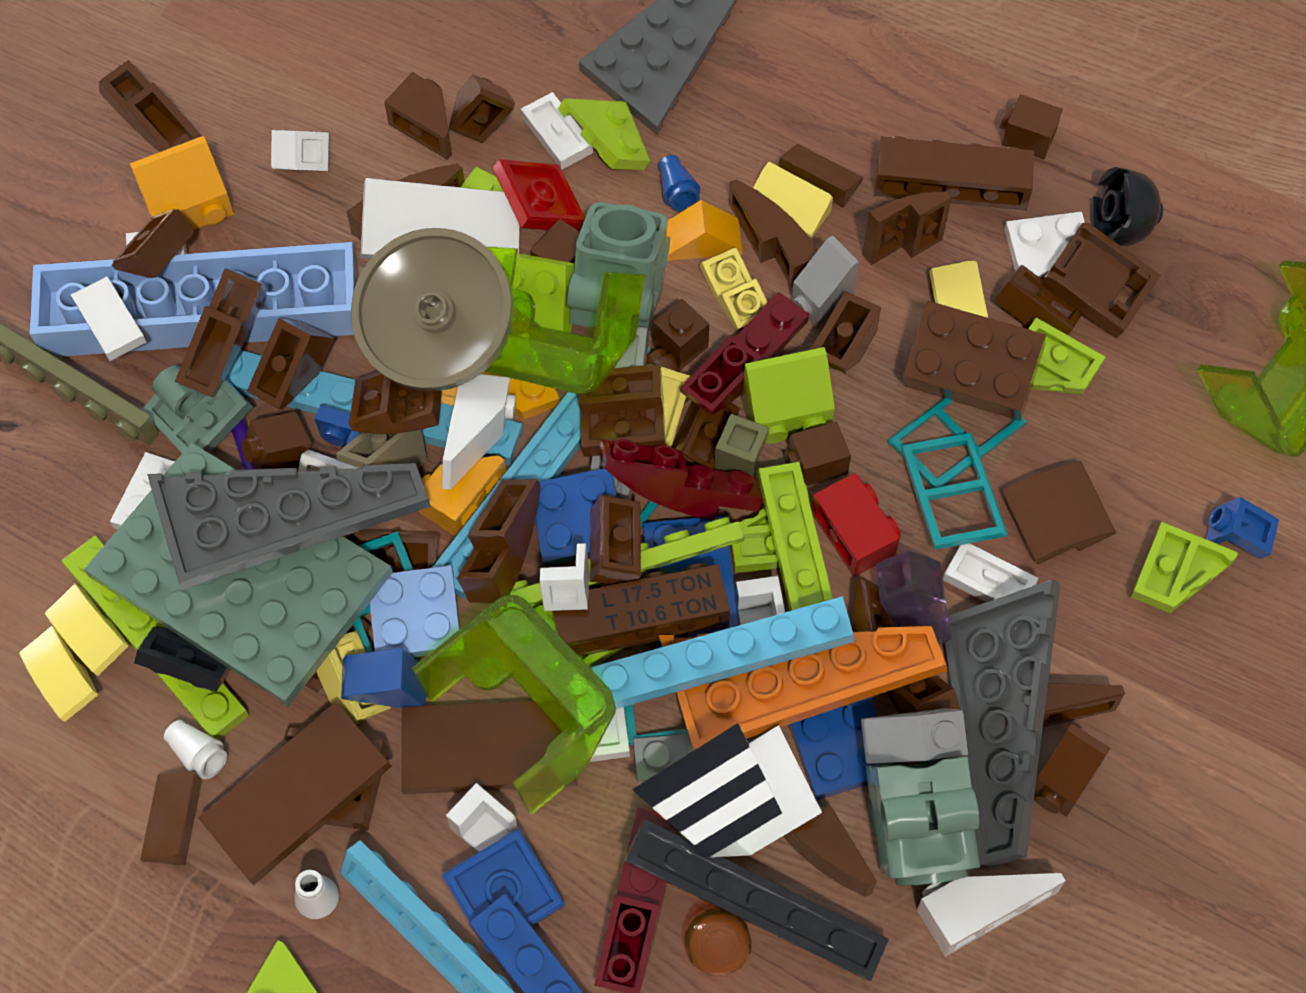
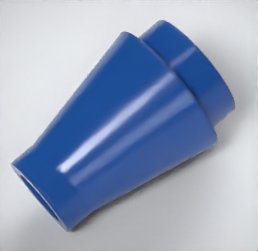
M668 155L662 158L658 168L661 172L664 201L673 210L682 212L699 201L700 185L682 165L678 156Z

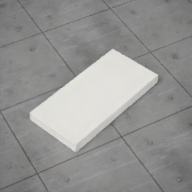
M365 178L360 258H372L384 245L408 232L425 228H446L475 238L486 246L500 262L501 253H519L520 224L504 192Z

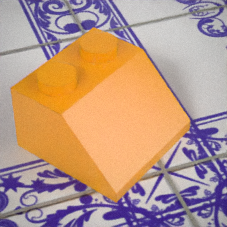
M204 136L130 163L151 217L172 209H178L192 226L193 230L208 224H217L224 218L234 215L227 191Z

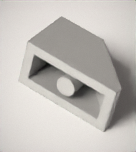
M833 235L826 239L793 283L791 301L810 314L809 321L816 329L828 321L844 292L847 291L854 294L859 261Z
M942 708L861 719L867 764L927 761L968 755L963 710Z

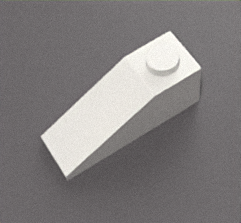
M480 374L473 380L458 386L443 456L442 489L451 490L503 436L506 419H514L516 395L509 394L510 378Z
M1061 873L973 876L957 879L949 884L947 882L933 883L923 890L924 898L921 899L917 912L946 957L1057 894L1066 880Z

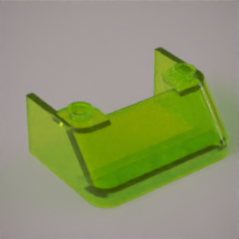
M486 246L501 263L510 280L514 296V319L510 335L503 350L484 372L576 394L591 393L597 390L635 341L646 274L604 272L594 338L534 325L536 307L532 296L524 290L513 288L518 248Z
M1282 261L1279 264V269L1292 294L1279 314V324L1286 341L1259 377L1255 371L1202 364L1197 371L1223 419L1280 455L1298 457L1306 450V262Z
M506 595L497 599L411 668L431 703L464 676L476 688L481 690H494L512 677L562 731L548 745L545 756L513 782L525 809L531 815L587 768L616 712V703L611 690L525 599L517 595Z

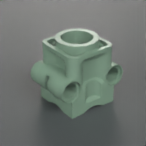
M597 202L589 207L576 242L575 272L572 275L568 290L567 306L570 308V324L586 327L648 328V331H650L654 312L664 286L665 267L670 248V237L667 236L668 219L665 215L624 204L615 205Z
M968 757L927 760L905 766L892 763L865 765L869 790V816L872 831L877 838L881 873L889 878H894L896 885H921L962 879L968 876L967 869L980 867L975 832L979 828V810L976 795L971 785Z

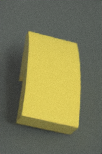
M736 247L703 261L699 265L711 291L736 330L744 328L768 303L757 279H751Z
M76 584L45 612L47 618L66 643L97 676L129 646L113 622L100 613L87 592Z
M53 626L19 652L35 684L62 721L66 722L98 695L86 668L74 659L68 644Z

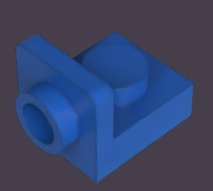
M320 404L314 419L319 434L325 441L335 446H344V444L347 445L361 433L351 430L349 426L350 413Z
M1239 497L1214 508L1208 519L1209 529L1206 540L1216 544L1228 540L1261 559L1271 555L1279 519L1246 499Z

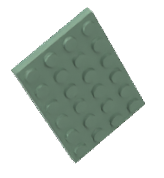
M191 442L163 476H185V472H202L203 476L227 475L229 471L235 469ZM152 490L84 568L88 577L287 707L293 702L393 574L390 565L342 536L182 590L177 579Z

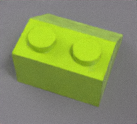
M825 347L745 364L742 405L747 420L769 427L767 444H776L784 441L791 434L833 422L835 407Z

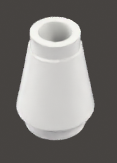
M182 720L173 722L166 729L164 740L189 772H197L198 776L202 779H210L225 765L227 753L223 750L224 747L221 741L186 724Z
M306 870L298 875L295 882L294 903L300 914L310 919H320L326 917L335 909L339 900V892L336 884L330 878L314 870Z

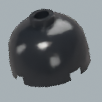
M1121 167L1108 169L1100 178L1097 185L1104 187L1100 197L1093 196L1090 211L1091 225L1120 246H1130L1144 241L1163 216V205L1155 183L1148 176L1140 172Z

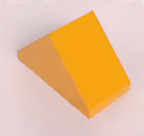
M700 200L668 220L667 236L670 237V248L667 261L715 257L735 247L739 254L742 255L743 250L738 218L705 201Z

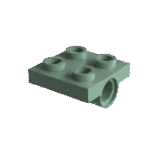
M174 365L164 369L158 374L152 384V390L155 395L141 410L151 415L157 428L181 453L185 451L191 442L210 453L253 408L226 379L216 396L212 398L175 382L180 366Z

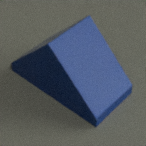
M403 648L347 655L343 658L341 699L396 708L425 706L427 669Z

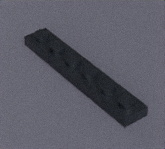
M646 819L642 820L624 859V862L867 981L872 980L889 941L888 938L723 857L709 858L692 842Z

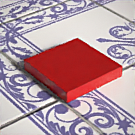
M499 159L493 166V171L521 228L549 230L561 219L579 232L581 231L585 216L558 164Z

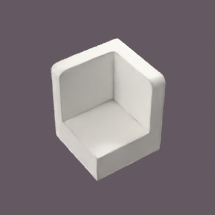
M272 130L271 167L273 169L328 171L329 133Z
M586 543L577 544L576 566L540 569V586L544 611L588 609L590 570Z
M778 576L736 582L735 596L740 625L785 613Z
M477 783L446 815L450 829L477 853L518 829L516 817Z

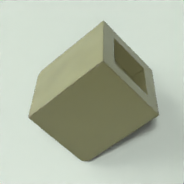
M731 414L716 446L715 469L724 472L743 471L751 476H755L757 460L769 435V427Z

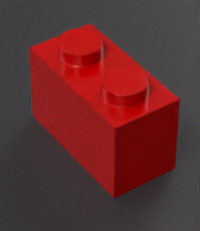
M856 472L813 494L811 506L813 517L853 577L895 556L901 537L895 520L889 515L885 516L878 506L879 502L874 489L868 483L863 484Z

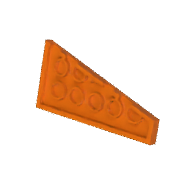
M932 626L878 628L874 632H853L856 642L676 692L693 749L699 748L739 723L747 739L768 732L778 725L783 727L946 672V662ZM697 634V637L704 636L707 634ZM659 635L662 647L693 639L675 638L674 635Z

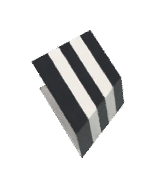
M739 723L632 789L709 858L752 855L822 813L779 725L753 742L748 743Z

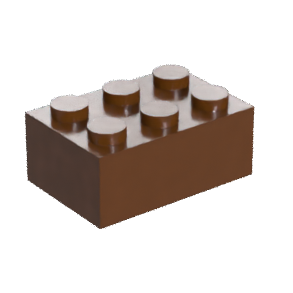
M928 301L903 374L905 387L1021 421L1045 348L1046 334Z

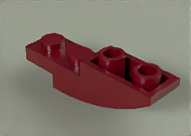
M778 292L736 337L730 335L680 387V392L711 415L722 410L743 394L745 364L782 356L784 347L808 323L810 314Z
M601 439L600 450L605 469L626 487L656 504L677 512L715 520L719 506L759 512L763 497L756 476H751L743 471L724 472L711 470L703 465L686 466L682 451L667 445L653 447L635 444L626 439H618L616 441Z
M637 807L627 852L644 819L678 835L679 831L658 812ZM624 862L618 892L615 895L594 986L623 993H640L668 883Z

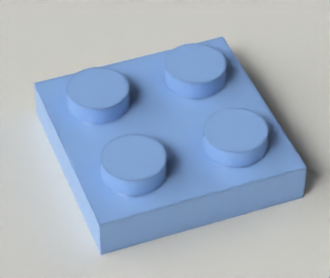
M452 565L393 573L371 600L370 610L375 652L403 648L412 657L462 651Z

